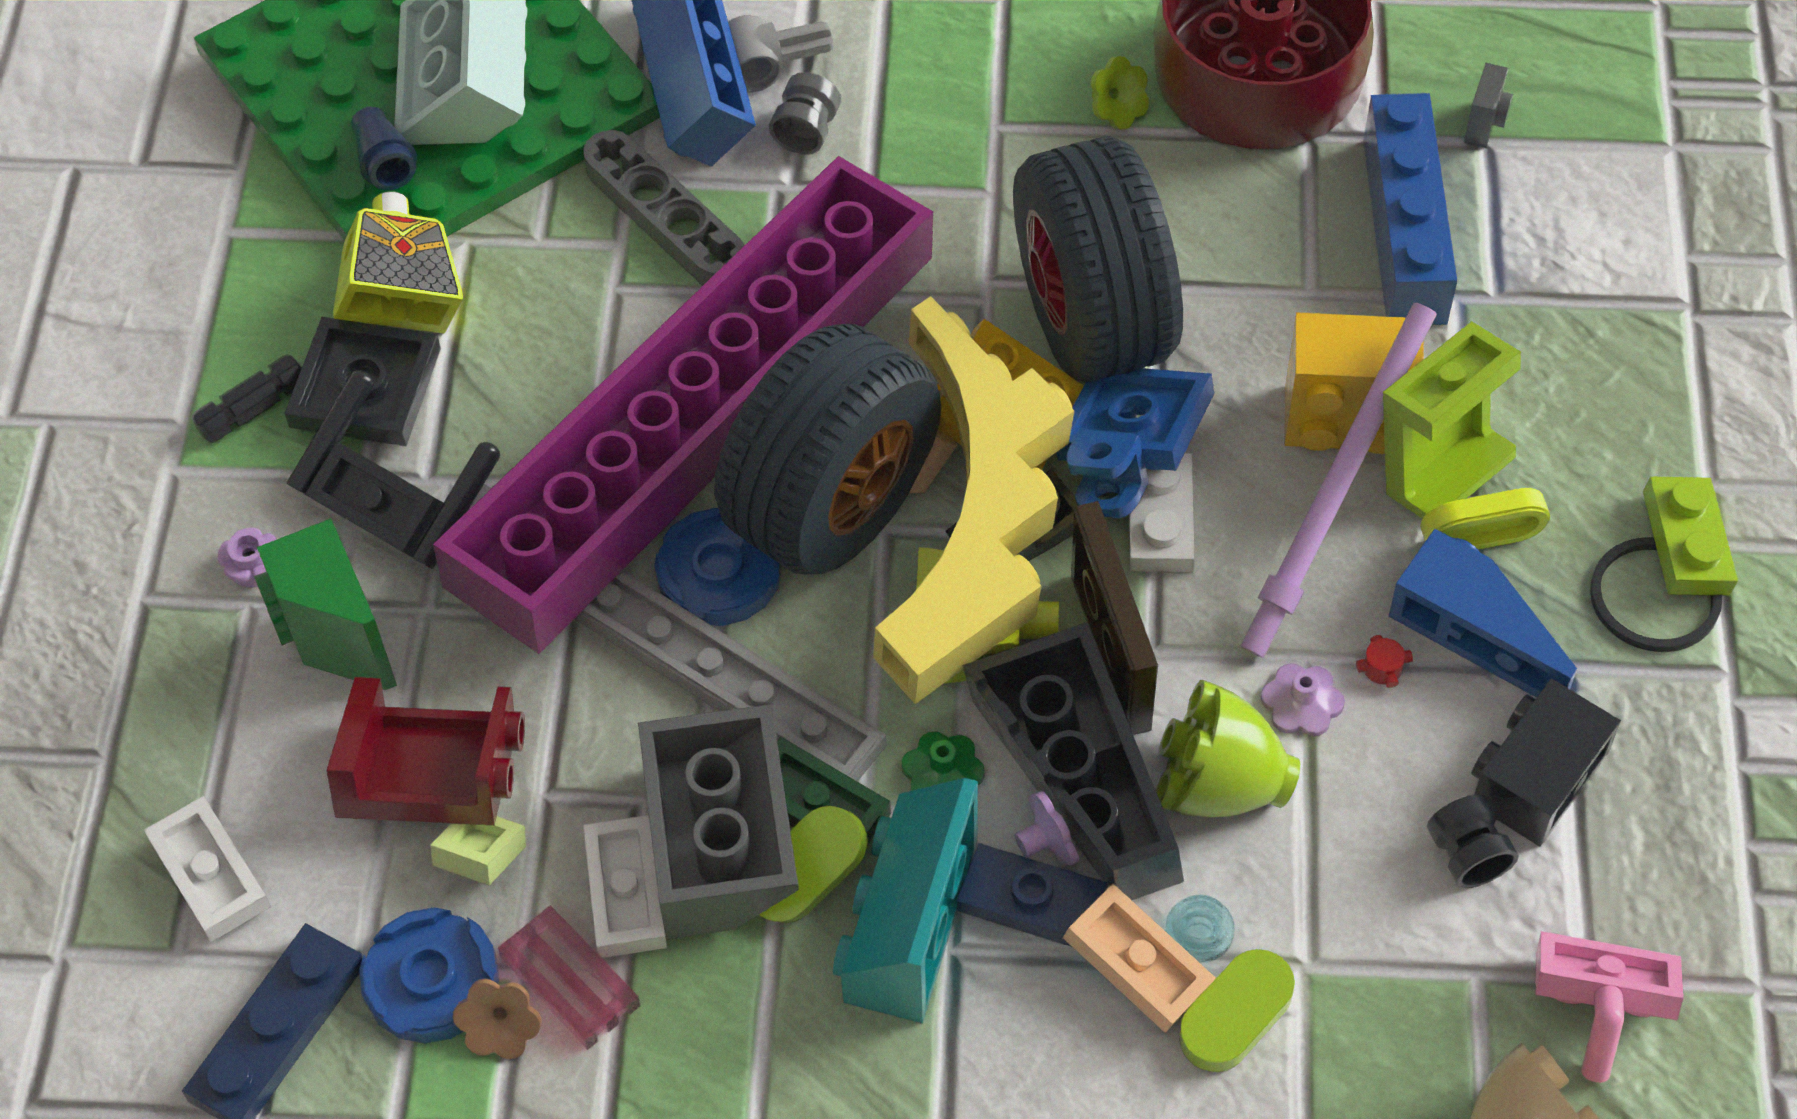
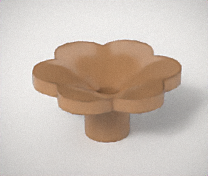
M490 979L477 980L470 987L467 998L460 1001L453 1012L455 1025L460 1030L466 1032L465 1043L467 1048L481 1056L495 1052L504 1059L519 1057L526 1048L527 1040L534 1038L539 1033L542 1025L539 1012L529 1006L530 995L522 985L512 982L500 986Z

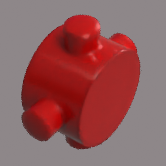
M1375 635L1370 638L1371 643L1367 648L1365 659L1356 660L1358 673L1365 672L1366 676L1377 684L1386 685L1387 688L1396 687L1399 684L1398 679L1402 674L1404 664L1413 662L1411 650H1404L1401 644L1393 639L1383 638L1382 635Z

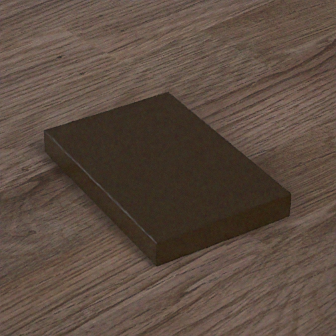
M1099 501L1076 506V511H1074L1071 579L1085 619L1090 626L1133 735L1152 731L1158 663Z

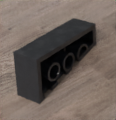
M1088 622L962 665L974 705L1038 792H1045L1049 797L1055 811L1062 816L1067 824L1071 838L1101 879L1108 882V888L1114 884L1128 898L1135 900L1184 882L1178 845Z

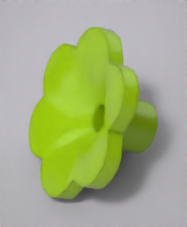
M1124 56L1111 57L1105 69L1095 71L1091 79L1094 115L1100 120H1109L1112 127L1117 130L1130 128L1135 117L1143 116L1149 107V98L1144 91L1148 83L1146 71L1140 66H1131L1130 61Z

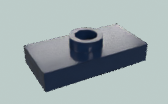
M978 843L957 898V911L1072 947L1063 939V936L1068 928L1107 890L1108 882Z

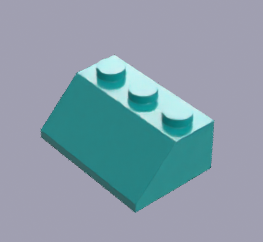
M962 778L900 793L892 817L883 815L880 817L872 845V855L879 856L873 876L863 874L859 880L852 910L854 915L859 916L853 937L842 935L833 963V975L841 977L843 1003L923 1024L956 917L957 898L978 845V781Z

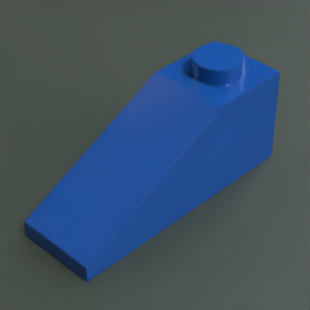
M1434 529L1396 582L1388 617L1536 698L1551 678L1571 689L1577 667L1495 562L1480 553L1468 541L1452 538Z

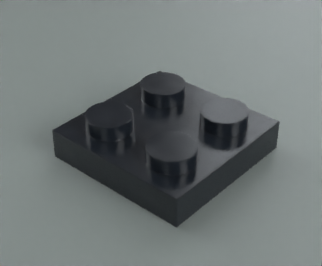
M321 317L284 413L289 428L317 432L350 375L354 371L362 370L372 376L374 386L343 437L406 447L441 350L438 335Z

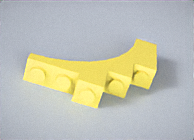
M931 296L911 309L909 345L936 378L955 416L966 460V493L961 516L942 557L914 594L875 627L873 658L914 704L962 671V665L974 662L1036 617L1041 591L1040 579L1030 562L1017 554L1053 529L1058 496L1049 477L1042 470L1036 468V466L1069 444L1074 410L1068 396L1058 385L1054 383L1048 384L1033 368L1012 381L1011 374L1003 361L994 354L987 355L971 338L970 332L963 320L954 312L947 313Z

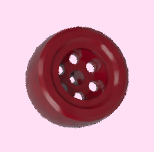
M1160 0L1154 25V55L1156 79L1164 100L1175 114L1190 127L1224 144L1249 149H1279L1303 144L1326 134L1347 117L1357 102L1363 88L1373 51L1374 28L1371 0ZM1240 56L1246 58L1249 62L1237 65L1231 63L1228 59ZM1283 60L1289 62L1292 66L1288 69L1276 68L1272 63Z

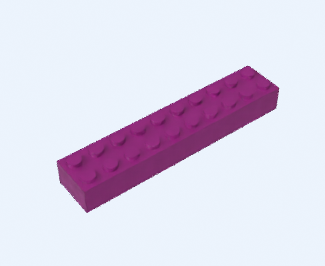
M837 156L433 544L442 588L540 654L715 478L719 456L734 420L748 396L774 363L799 340L819 328L840 324H855L864 327L932 259L934 212L849 161Z

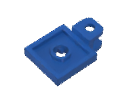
M1142 368L1093 382H1086L1072 407L1074 416L1069 444L1056 452L1058 460L1067 461L1071 475L1077 476L1082 474L1083 476L1075 494L1077 506L1099 501L1104 517L1123 518L1136 508L1149 484L1146 469L1176 471L1215 394L1212 374ZM1104 493H1118V495L1112 499H1098V497Z

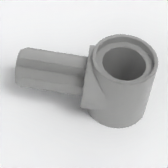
M742 15L728 21L747 92H758L772 86L779 79L781 73L784 72L783 62L827 53L833 49L831 30L826 22L820 21L776 31L772 22L766 23L762 18L755 15Z

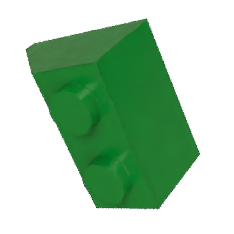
M332 519L258 546L257 550L266 572L258 574L254 578L281 645L283 646L294 641L304 665L354 680V677L381 678L383 690L397 686L375 618Z

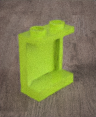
M1471 321L1383 391L1386 495L1423 519L1428 512L1444 503L1468 498L1516 458V445L1491 428L1490 410L1491 393L1521 369V351Z

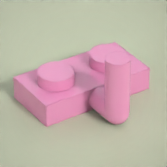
M1541 931L1536 951L1535 995L1555 998L1567 1004L1584 1003L1595 1005V1016L1581 1073L1586 1079L1597 1083L1606 1082L1609 1079L1624 1022V1011L1638 1017L1655 1016L1678 1020L1683 1001L1681 956Z

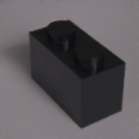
M1551 678L1536 699L1529 694H1526L1521 699L1508 720L1506 728L1512 732L1503 744L1499 745L1491 741L1477 759L1471 775L1479 779L1474 795H1485L1497 815L1496 820L1541 847L1608 755L1621 720Z

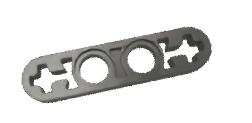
M608 130L593 135L586 142L583 149L587 176L591 182L702 286L725 265L722 262L728 261L745 246L742 240L630 136L620 131ZM619 158H621L622 169L624 171V174L622 176L620 167L614 162ZM644 185L657 186L662 190V193L657 198L649 201H641L632 197V193ZM679 219H690L699 224L698 228L688 235H677L668 230V227ZM708 244L710 253L719 260L710 264L709 251L706 248Z

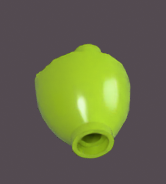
M1200 680L1192 691L1187 713L1183 721L1172 718L1162 735L1159 754L1169 759L1166 770L1158 782L1156 793L1163 809L1194 817L1236 816L1254 811L1267 804L1282 808L1288 803L1296 788L1300 775V760L1295 756L1286 754L1276 733L1266 719L1250 703L1225 688L1205 680Z

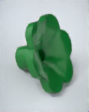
M937 731L928 732L919 739L918 748L908 751L902 759V772L911 780V791L962 778L978 781V785H980L985 777L984 765L975 757V744L969 737L964 735H955L948 738Z

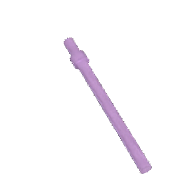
M1413 303L1276 576L1269 574L1258 596V599L1263 602L1240 646L1246 651L1264 658L1285 614L1293 615L1304 593L1299 587L1384 420L1383 391L1408 372L1437 315L1432 309L1419 303Z

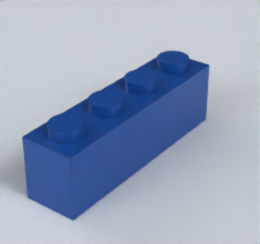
M631 0L667 147L680 156L690 157L712 167L756 126L723 1Z
M1430 93L1371 95L1363 144L1386 317L1406 318L1413 303H1419L1436 312L1437 315L1432 325H1448L1457 285V274Z

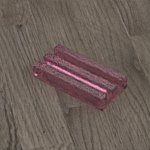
M551 905L498 947L501 959L587 1050L598 1042L597 1035L604 1029L610 1032L620 1024L618 1018L626 1011L632 1014L641 1006L638 995ZM546 929H549L614 998L605 1005L539 935ZM527 946L593 1015L586 1021L521 952L524 947Z

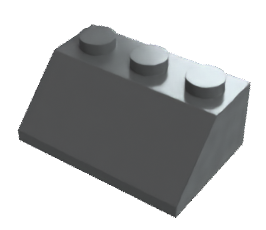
M772 704L638 722L659 905L666 939L734 930L799 890Z

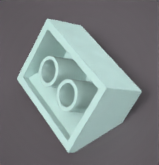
M405 0L401 3L395 128L411 145L486 143L505 128L514 125L523 116L525 107L523 91L524 65L526 62V53L524 51L525 20L527 17L526 0Z

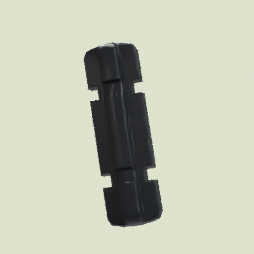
M291 355L280 357L267 366L270 370L267 374H264L261 370L220 395L221 403L215 405L211 401L196 410L192 415V419L198 432L209 443H215L232 432L229 426L233 423L240 427L280 401L278 397L280 393L284 392L286 396L292 394L302 369L296 359Z

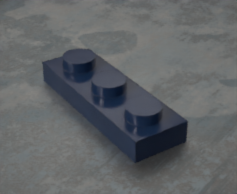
M305 923L183 1088L182 1093L187 1101L217 1119H255L359 975V969L363 960L362 954Z

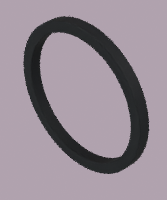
M1654 537L1636 538L1622 542L1610 549L1600 559L1591 580V602L1602 624L1620 640L1648 651L1672 652L1697 644L1714 628L1722 608V594L1710 595V614L1699 628L1685 636L1672 639H1655L1639 635L1620 624L1607 609L1601 591V581L1604 572L1615 560L1625 554L1641 550L1657 551Z

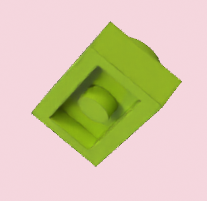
M1650 476L1643 490V495L1668 595L1722 594L1730 596L1738 582V577L1712 479L1708 477Z

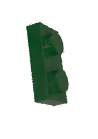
M780 737L777 740L789 825L794 828L808 813L824 806L839 807L853 813L860 819L866 830L868 845L875 835L880 817L882 815L890 816L891 801L792 742Z

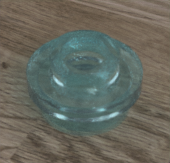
M1193 895L1179 901L1172 907L1167 916L1165 931L1199 963H1205L1220 958L1228 951L1233 942L1235 926L1231 913L1220 901L1208 895ZM1193 925H1203L1211 931L1212 935L1208 938H1196L1191 936L1187 930Z

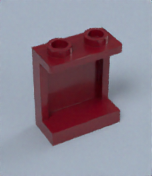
M354 677L326 770L335 818L494 826L501 798L510 799L513 792L514 762L511 758L512 751H522L525 739L524 712L514 711L512 688L497 687L491 712L385 707L381 678Z

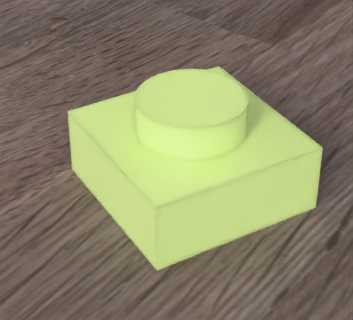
M498 816L494 826L451 823L430 845L432 865L490 886L526 847L525 826Z

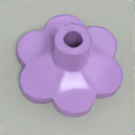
M1285 664L1277 670L1275 681L1266 684L1261 692L1263 706L1273 712L1272 723L1274 727L1283 733H1294L1301 730L1309 736H1320L1329 729L1330 719L1342 713L1345 704L1343 694L1333 687L1332 674L1320 666L1304 669L1297 664Z
M1041 791L1028 796L1030 807L1035 816L1034 824L1014 835L1023 855L1028 858L1048 848L1054 852L1056 858L1064 867L1067 865L1072 866L1079 862L1078 853L1071 842V834L1062 816L1055 811L1046 793Z

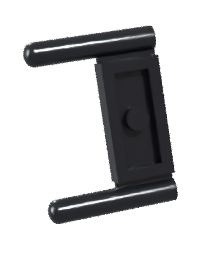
M362 370L354 371L286 484L433 570L437 564L433 544L470 509L498 462L500 451L493 443H479L445 501L438 500L340 443L374 386V380L370 374Z

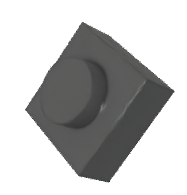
M1485 63L1472 102L1464 143L1487 148L1493 126L1505 127L1514 95L1503 91L1508 73L1507 67Z

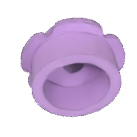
M244 528L235 532L230 540L222 543L218 551V562L221 566L225 567V575L240 586L258 587L254 576L266 572L257 547L274 541L277 538L271 533L262 534L258 528ZM249 551H254V552H255L254 554H252V555H250V556L244 557V554H245L246 552H249Z

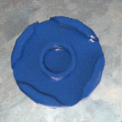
M711 508L691 513L670 527L663 537V545L660 547L658 554L656 553L654 568L659 590L663 596L710 625L724 626L745 621L767 606L779 588L782 565L732 532L722 521L719 509Z
M435 907L407 912L384 925L373 938L374 945L369 949L367 957L364 955L359 969L362 997L378 1025L399 1039L424 1044L452 1039L464 1032L453 1021V1012L456 1005L467 998L470 987L477 980L490 979L497 984L500 980L494 947L482 927L468 917L466 920L461 916L452 915L451 910Z

